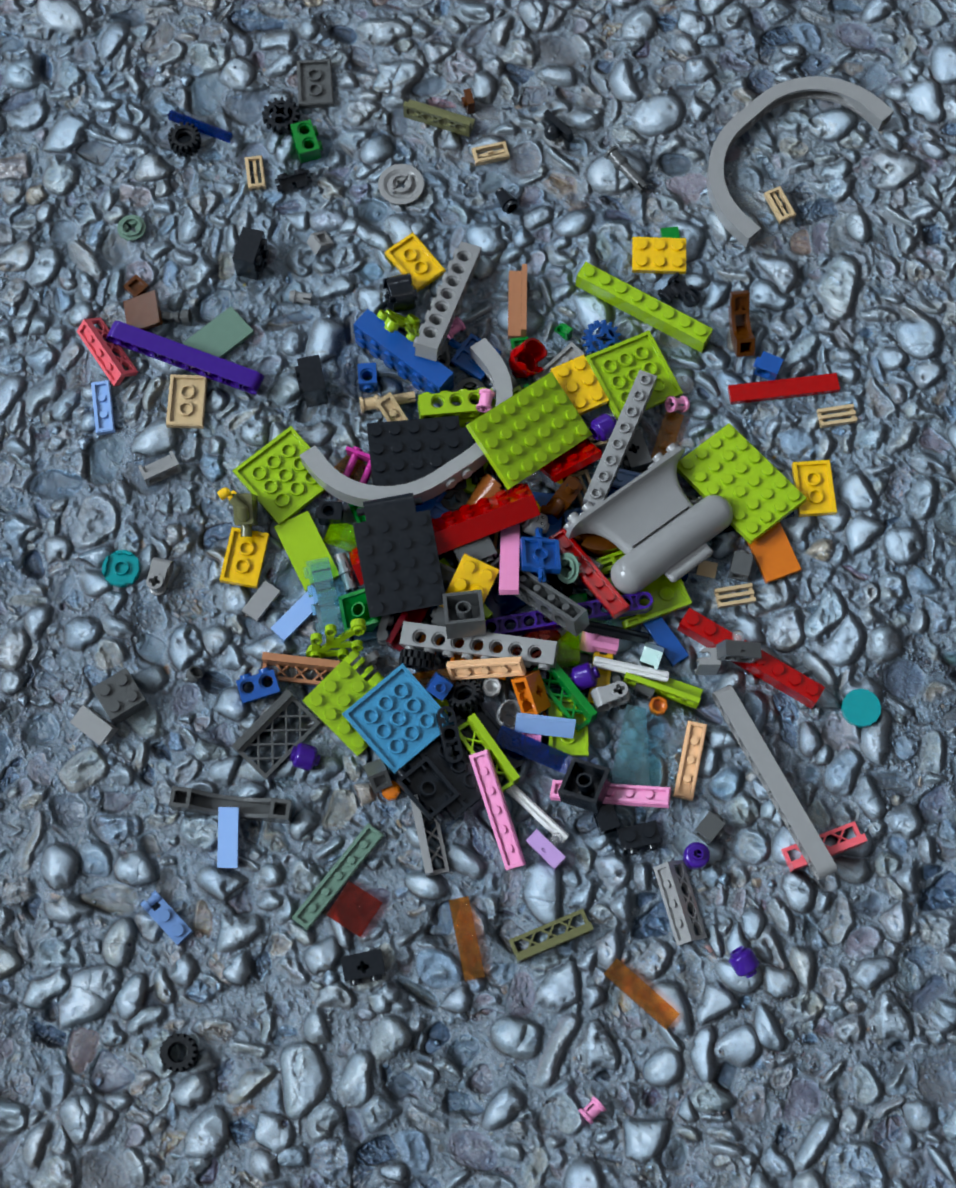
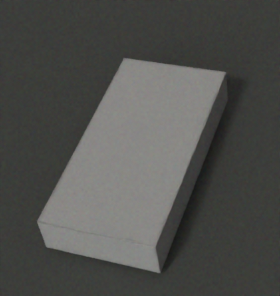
M264 581L243 607L242 612L258 623L281 594V591L267 581Z

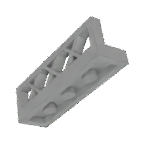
M410 799L426 877L450 872L440 824L434 819L433 821L436 826L433 831L429 832L426 830L424 823L427 818L422 819V812ZM431 837L440 843L436 852L428 848V842ZM436 856L443 860L445 868L433 870L432 861Z
M669 861L654 867L677 946L707 938L684 861ZM674 866H678L680 875L676 873ZM681 886L685 889L686 895L682 893ZM687 906L691 908L692 914L688 912ZM693 926L697 928L699 935H695Z

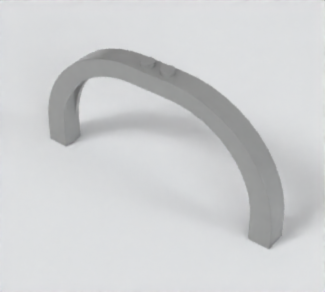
M810 76L795 78L767 89L753 101L747 102L743 110L737 111L721 130L714 142L707 167L706 184L709 201L717 218L725 229L745 248L759 237L761 228L737 206L728 191L724 178V160L734 142L771 110L797 100H825L851 109L878 131L891 120L894 110L863 87L831 77Z
M483 338L470 347L471 358L491 381L496 393L497 406L513 396L511 377L502 357L488 340ZM475 443L466 451L421 479L395 486H375L355 481L340 473L327 461L316 445L299 455L303 466L323 489L336 498L359 507H364V501L413 493L414 498L422 497V501L425 502L447 489H452L461 480L469 478L473 472L488 461L478 444Z

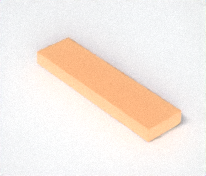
M522 656L447 661L446 664L451 680L526 675Z
M689 720L687 722L673 793L675 798L693 801L707 724Z

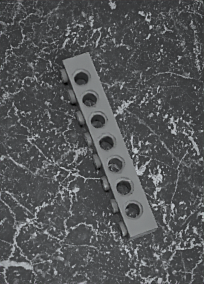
M461 241L459 247L454 249L453 260H450L448 263V272H444L442 285H438L437 297H433L430 306L431 310H427L425 315V324H421L419 329L420 335L414 339L415 356L437 361L479 264L482 247Z
M639 370L585 493L583 505L589 501L595 505L607 498L655 388L656 375Z
M403 621L399 643L404 649L423 650L434 654L438 652L446 657L460 655L461 658L473 660V657L481 659L517 657L512 655V652L515 648L519 647L522 648V652L518 656H522L525 668H530L531 665L538 666L541 670L556 668L559 648L557 641L490 632L480 636L447 639L446 627L407 621ZM426 635L424 642H417L419 636ZM439 638H445L443 645H436ZM458 640H464V645L461 648L455 647ZM477 643H483L481 650H474V646ZM502 645V651L494 653L493 649L495 646ZM535 650L541 651L539 658H532V653Z

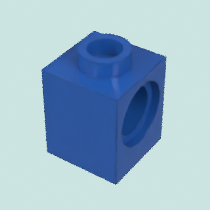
M763 351L761 357L757 356L753 367H756L754 374L767 380H775L784 359Z
M376 363L358 364L360 392L371 393L378 391ZM366 377H371V378H372V379L369 380V381L364 380V378H366Z
M436 671L425 688L432 695L443 701L453 687V683Z

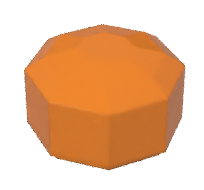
M661 696L653 697L648 705L650 713L655 716L664 715L668 708L667 700Z
M391 781L392 786L382 789V796L388 801L396 800L401 794L400 786L395 781Z

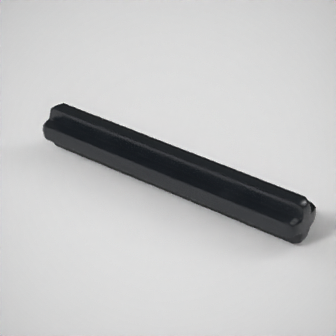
M589 621L590 624L583 630L643 644L649 641V634L646 632Z

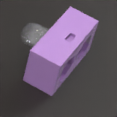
M536 829L526 839V843L554 870L566 860V857L556 848L563 841L561 833L555 832L547 839Z

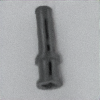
M616 146L611 147L605 153L604 157L609 159L614 164V168L620 170L640 193L645 191L644 187L648 188L649 185L628 164L626 156L623 157L618 152Z

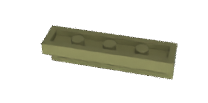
M409 99L408 102L405 101L403 104L405 118L470 137L475 125V119L415 100Z
M580 909L508 941L517 963H520L591 933L594 929L591 922L588 921L584 910ZM581 915L584 924L579 927L571 926L572 918ZM557 924L567 927L565 933L558 936L551 932ZM538 932L548 935L546 941L541 943L534 942L533 939ZM524 940L529 942L527 949L518 952L514 942Z

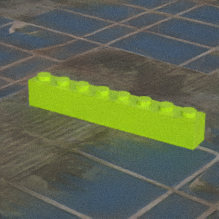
M588 262L584 263L576 276L575 286L701 353L711 338L713 329Z

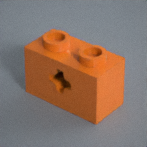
M539 670L527 671L525 676H516L511 679L521 713L537 715L551 706Z

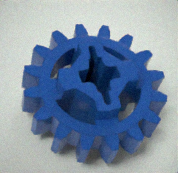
M606 320L594 321V324L587 325L589 329L583 331L586 336L582 337V339L586 340V343L582 346L588 348L586 353H595L607 348L608 345L612 346L622 342L618 340L621 333H616L618 327L612 328V322L606 324Z

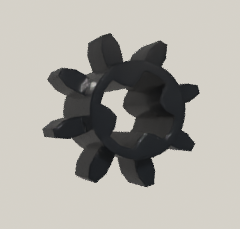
M553 578V583L550 586L570 598L569 595L573 592L572 583L565 584L559 578Z

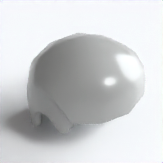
M507 700L497 710V722L506 731H514L517 712L521 713L517 700Z

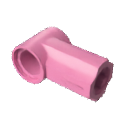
M582 631L578 648L586 652L599 651L616 655L619 638Z

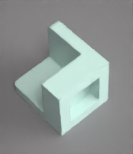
M646 642L640 662L653 665L654 669L658 670L664 648Z

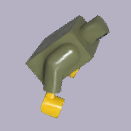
M227 487L222 488L217 494L221 500L228 498L229 503L233 506L234 524L240 526L241 537H252V526L258 525L257 495L252 493L237 494L234 490L230 491Z

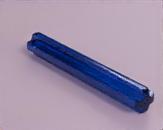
M170 110L168 113L170 121L178 124L183 122V125L186 122H189V125L192 123L198 128L199 132L228 143L233 138L232 133L174 110Z

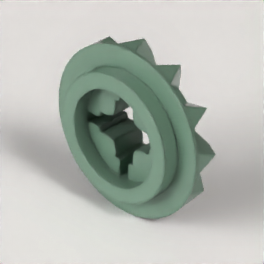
M128 215L119 221L117 231L120 237L127 242L129 240L135 242L138 238L142 239V235L146 233V224L141 217ZM128 225L132 228L135 227L136 232L129 231Z
M564 553L560 556L561 572L557 576L565 584L574 583L575 580L579 579L578 574L582 572L579 570L581 565L578 562L579 557L574 556L573 553ZM566 566H570L572 568V571L566 568Z

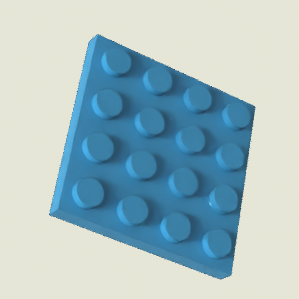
M403 663L342 713L345 719L393 774L440 736L436 713L441 707ZM443 710L440 716L445 718L446 724H442V728L453 725V722L448 723L449 716Z

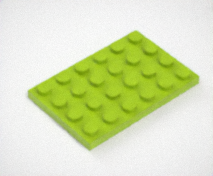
M552 372L466 425V428L507 490L593 435Z
M730 423L683 457L677 464V472L703 498L710 495H718L730 503L733 508V518L730 525L750 545L806 502L807 499Z

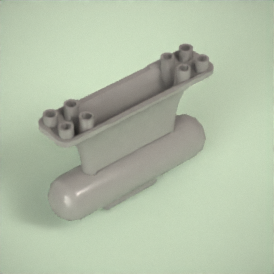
M674 442L666 448V454L663 455L659 452L652 458L653 463L648 466L645 472L608 498L601 500L595 505L589 501L581 508L583 512L580 514L576 511L571 513L567 517L568 522L563 527L567 531L565 536L568 539L581 534H595L609 540L625 554L613 564L610 572L614 587L623 594L638 593L663 574L670 582H676L713 554V550L707 545V542L732 523L733 508L722 496L710 495L695 505L689 501L677 478V464L685 448L682 445L677 446Z

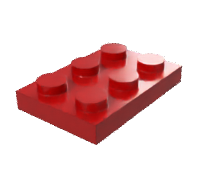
M585 439L539 470L555 483L600 459L603 454L599 448Z

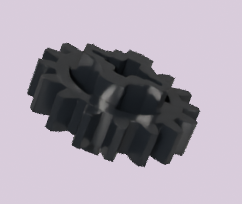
M283 97L280 100L274 98V102L268 101V106H264V111L262 112L263 123L266 124L267 129L272 128L273 133L276 130H279V134H282L284 130L286 133H289L288 129H291L290 124L298 123V120L301 119L299 107H296L295 101L291 103L290 98L284 101Z

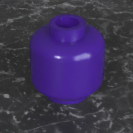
M602 414L592 420L589 430L593 434V438L600 441L608 440L617 420L614 416Z
M589 662L574 666L572 673H570V679L581 691L595 687L598 682L597 678H600L598 668L593 667Z
M304 743L293 746L290 761H292L294 767L310 771L313 766H318L320 755L317 754L315 746Z
M700 842L689 844L683 852L685 865L693 870L704 868L710 859L708 847Z
M740 946L730 953L729 963L737 976L750 978L757 973L756 969L759 967L760 962L751 948Z

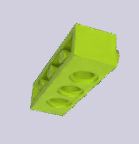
M481 387L477 390L461 389L456 392L445 390L433 394L431 392H424L418 395L419 419L459 416V419L478 418L484 413L478 411L476 404H472L470 401L475 400L479 403V390L486 387ZM494 398L492 399L491 404L493 408L495 407ZM452 402H458L460 405L454 406ZM438 403L442 407L437 408L433 404Z

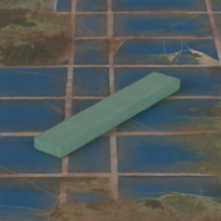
M368 823L292 916V919L308 931L382 840L384 834Z

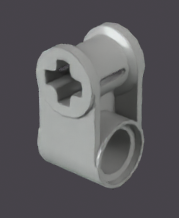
M153 557L146 579V584L153 595L160 596L165 593L174 568L172 560Z
M622 681L597 687L590 693L597 712H604L624 705L630 700L628 686Z

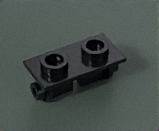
M304 168L295 170L294 174L288 175L283 173L277 175L274 181L279 183V185H276L277 191L284 193L294 190L292 184L294 182L297 189L309 186L312 183L311 177H307L309 169L304 170Z

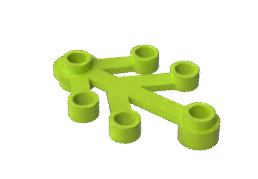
M386 309V311L379 310L376 315L379 319L385 321L384 328L391 333L397 331L398 328L404 327L408 332L406 338L414 342L416 336L419 337L421 320L413 314L409 313L408 316L404 317L390 309Z
M362 618L353 619L350 622L351 628L335 638L334 636L337 634L336 625H326V643L322 646L320 645L322 643V634H311L310 641L312 645L308 646L306 657L322 659L323 657L337 656L339 660H343L349 654L346 648H352V650L355 648L358 652L362 651L363 642L361 640H345L353 635H363L366 631V621ZM332 648H341L339 650H330Z

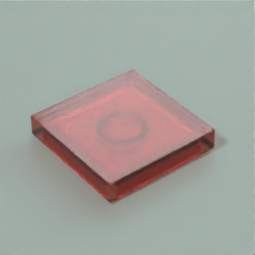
M348 881L327 913V916L361 938L383 903Z

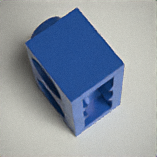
M270 667L258 670L259 674L256 675L251 673L241 675L240 680H237L236 683L242 703L247 704L282 693L276 670H271ZM270 676L273 679V683L270 687H265L263 681L266 677ZM249 682H252L254 685V690L251 693L245 691V685Z

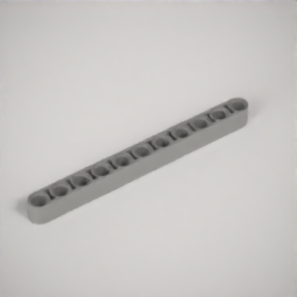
M728 685L713 692L712 697L814 876L817 880H820L837 872V866L734 688Z

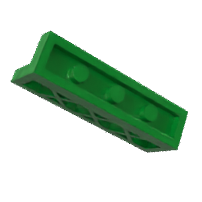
M556 662V668L547 670L550 673L549 679L542 678L547 695L566 718L574 719V713L583 714L587 719L580 725L576 723L575 730L579 732L597 719L598 712ZM537 666V667H535L534 669H532L531 671H533V670H539V671H540L541 669H539L538 666ZM550 684L559 685L562 688L561 694L552 693ZM562 698L571 699L574 703L573 709L564 708Z

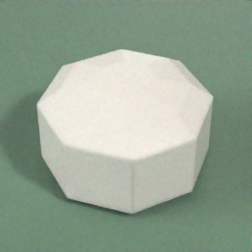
M488 678L484 680L482 690L486 696L493 698L500 694L502 685L498 679Z

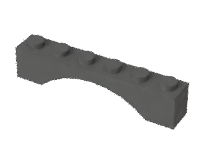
M172 786L169 807L174 811L218 816V807H240L239 818L283 824H291L294 806L292 800L236 797Z

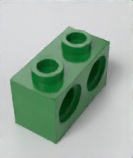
M311 119L290 124L300 162L305 163L320 159V151H323L321 140L317 141V127L312 125Z

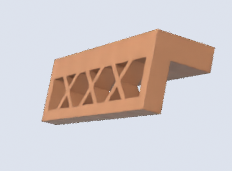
M522 264V271H509L508 339L526 337L527 264Z
M263 652L262 669L267 668V665L276 666L279 670L277 672L279 681L317 686L321 682L317 680H323L322 676L331 672L340 663L339 660ZM289 668H295L298 674L291 678L287 677L284 672ZM308 670H314L318 676L308 680L303 674ZM270 676L264 679L273 681V679Z

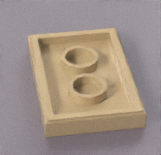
M170 374L166 417L167 428L204 429L208 378L201 375Z

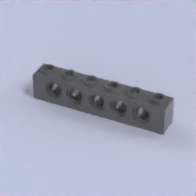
M500 556L490 565L500 569ZM520 566L519 594H515V596L577 637L590 624L587 610L547 583H542V580L539 582L538 577L530 572L521 571ZM498 572V574H497V576H496V579H495V581H494V582L497 583L498 585H499V572Z

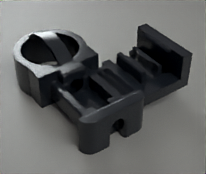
M680 273L673 275L667 281V286L662 290H658V296L668 305L673 302L672 299L679 297L687 307H695L699 304L701 293L692 284L687 286L679 278ZM689 293L695 301L687 300L685 295Z

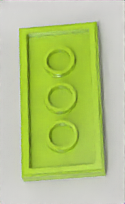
M308 511L284 521L281 525L277 524L274 526L305 592L310 588L315 589L339 578V571Z

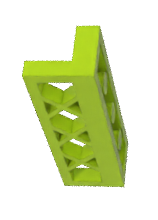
M626 672L623 680L628 686L634 688L636 683L655 689L654 695L695 709L700 702L703 691L701 688L669 678L667 682H661Z
M476 714L470 715L465 723L458 726L460 740L470 755L475 754L473 750L474 743L482 744L485 750L489 749L492 760L496 763L495 770L497 775L505 776L509 783L501 787L504 792L518 783L520 776ZM469 726L474 732L473 738L464 737L460 731Z

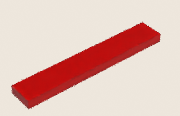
M837 373L728 385L727 387L730 405L840 391Z
M564 528L549 537V539L559 540L560 555L573 553L574 556L579 557L578 562L581 563L579 570L582 571L578 574L579 578L613 619H616L630 609V605L573 538L568 539L565 536L567 531Z

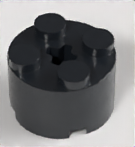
M410 273L383 279V289H386L384 296L387 307L395 313L416 308L415 300L418 299L416 289H412Z

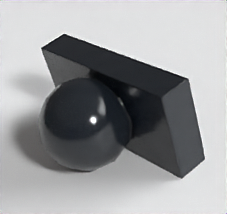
M547 109L543 113L545 122L548 123L544 129V136L548 140L555 141L559 139L560 135L569 143L574 139L572 130L550 110Z

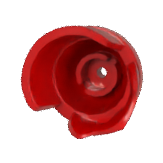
M529 338L512 349L509 357V367L512 370V375L518 378H527L544 370L542 367H538V362L544 359L548 352L539 340Z

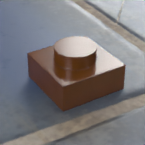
M464 89V97H461L462 106L466 108L468 114L475 113V102L471 89Z
M137 274L123 285L124 289L132 297L142 295L150 289L149 285Z

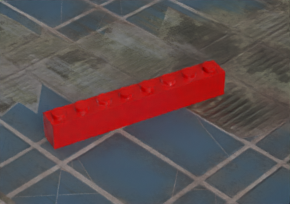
M691 608L687 610L677 629L707 648H716V644L725 639L746 641ZM761 650L762 658L754 663L731 661L810 709L814 707L825 689L823 685Z

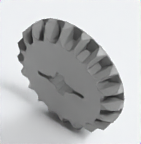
M395 164L386 168L381 173L378 180V189L385 201L387 200L390 204L394 203L397 206L400 204L406 206V204H412L414 200H418L419 196L422 195L424 179L415 167L407 164ZM398 183H399V184H403V183H404V188H403V187L398 188Z

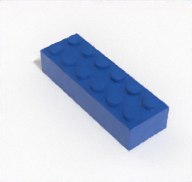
M369 309L353 324L357 345L361 348L365 347L374 358L381 359L389 369L393 368L402 379H408L417 390L433 394L445 390L451 392L454 388L453 371L438 360L435 362L415 356L413 342L408 340L399 331L391 333L384 328L385 321L379 319Z

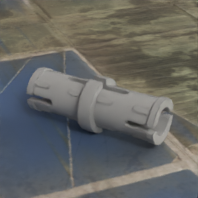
M346 552L336 554L334 557L339 569L338 574L342 578L345 592L356 590L357 586L352 574L353 569L349 565Z

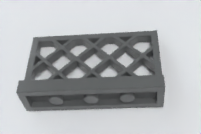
M287 689L232 745V749L241 755L266 780L291 754L293 746L302 743L321 722ZM292 702L299 707V715H287V707ZM276 718H285V729H273V721ZM287 718H299V729H287ZM301 718H310L315 724L310 729H301ZM301 731H307V732L301 737ZM262 732H271V743H259V735ZM273 732H285V743H273ZM287 732H299V740L296 743H287ZM249 746H257V757H248L244 751ZM259 746H271V757H260ZM273 746H285V754L282 757H274ZM260 760H271V769L267 773L260 769Z

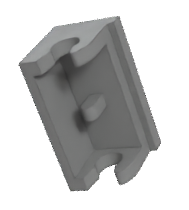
M173 451L169 452L170 455L144 467L142 465L138 466L148 487L182 471Z
M703 648L701 650V653L707 652L709 656L696 660L699 664L695 669V675L717 674L721 666V660H717L716 648Z
M82 705L70 721L71 724L100 746L106 745L119 730L86 705Z

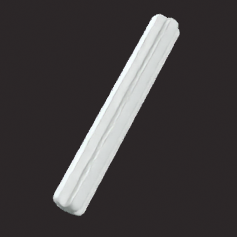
M595 656L593 659V667L623 674L628 672L642 678L667 682L669 679L668 671L655 670L654 668Z
M516 785L506 790L513 799L561 843H564L569 838V834Z

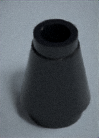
M499 188L495 195L503 212L507 214L515 212L518 208L517 199L504 188Z

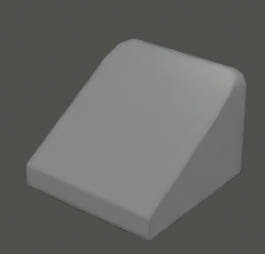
M326 231L311 233L307 240V244L315 255L334 246V242Z

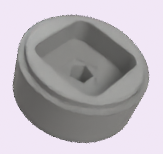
M373 650L366 655L363 665H374L377 663V659L380 656L378 651Z

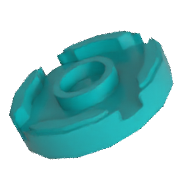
M117 550L105 558L102 565V573L106 581L112 586L118 588L128 587L138 580L141 573V564L132 552Z
M855 689L849 692L843 699L841 711L844 719L849 724L864 728L871 726L877 721L881 714V705L874 693L866 689Z

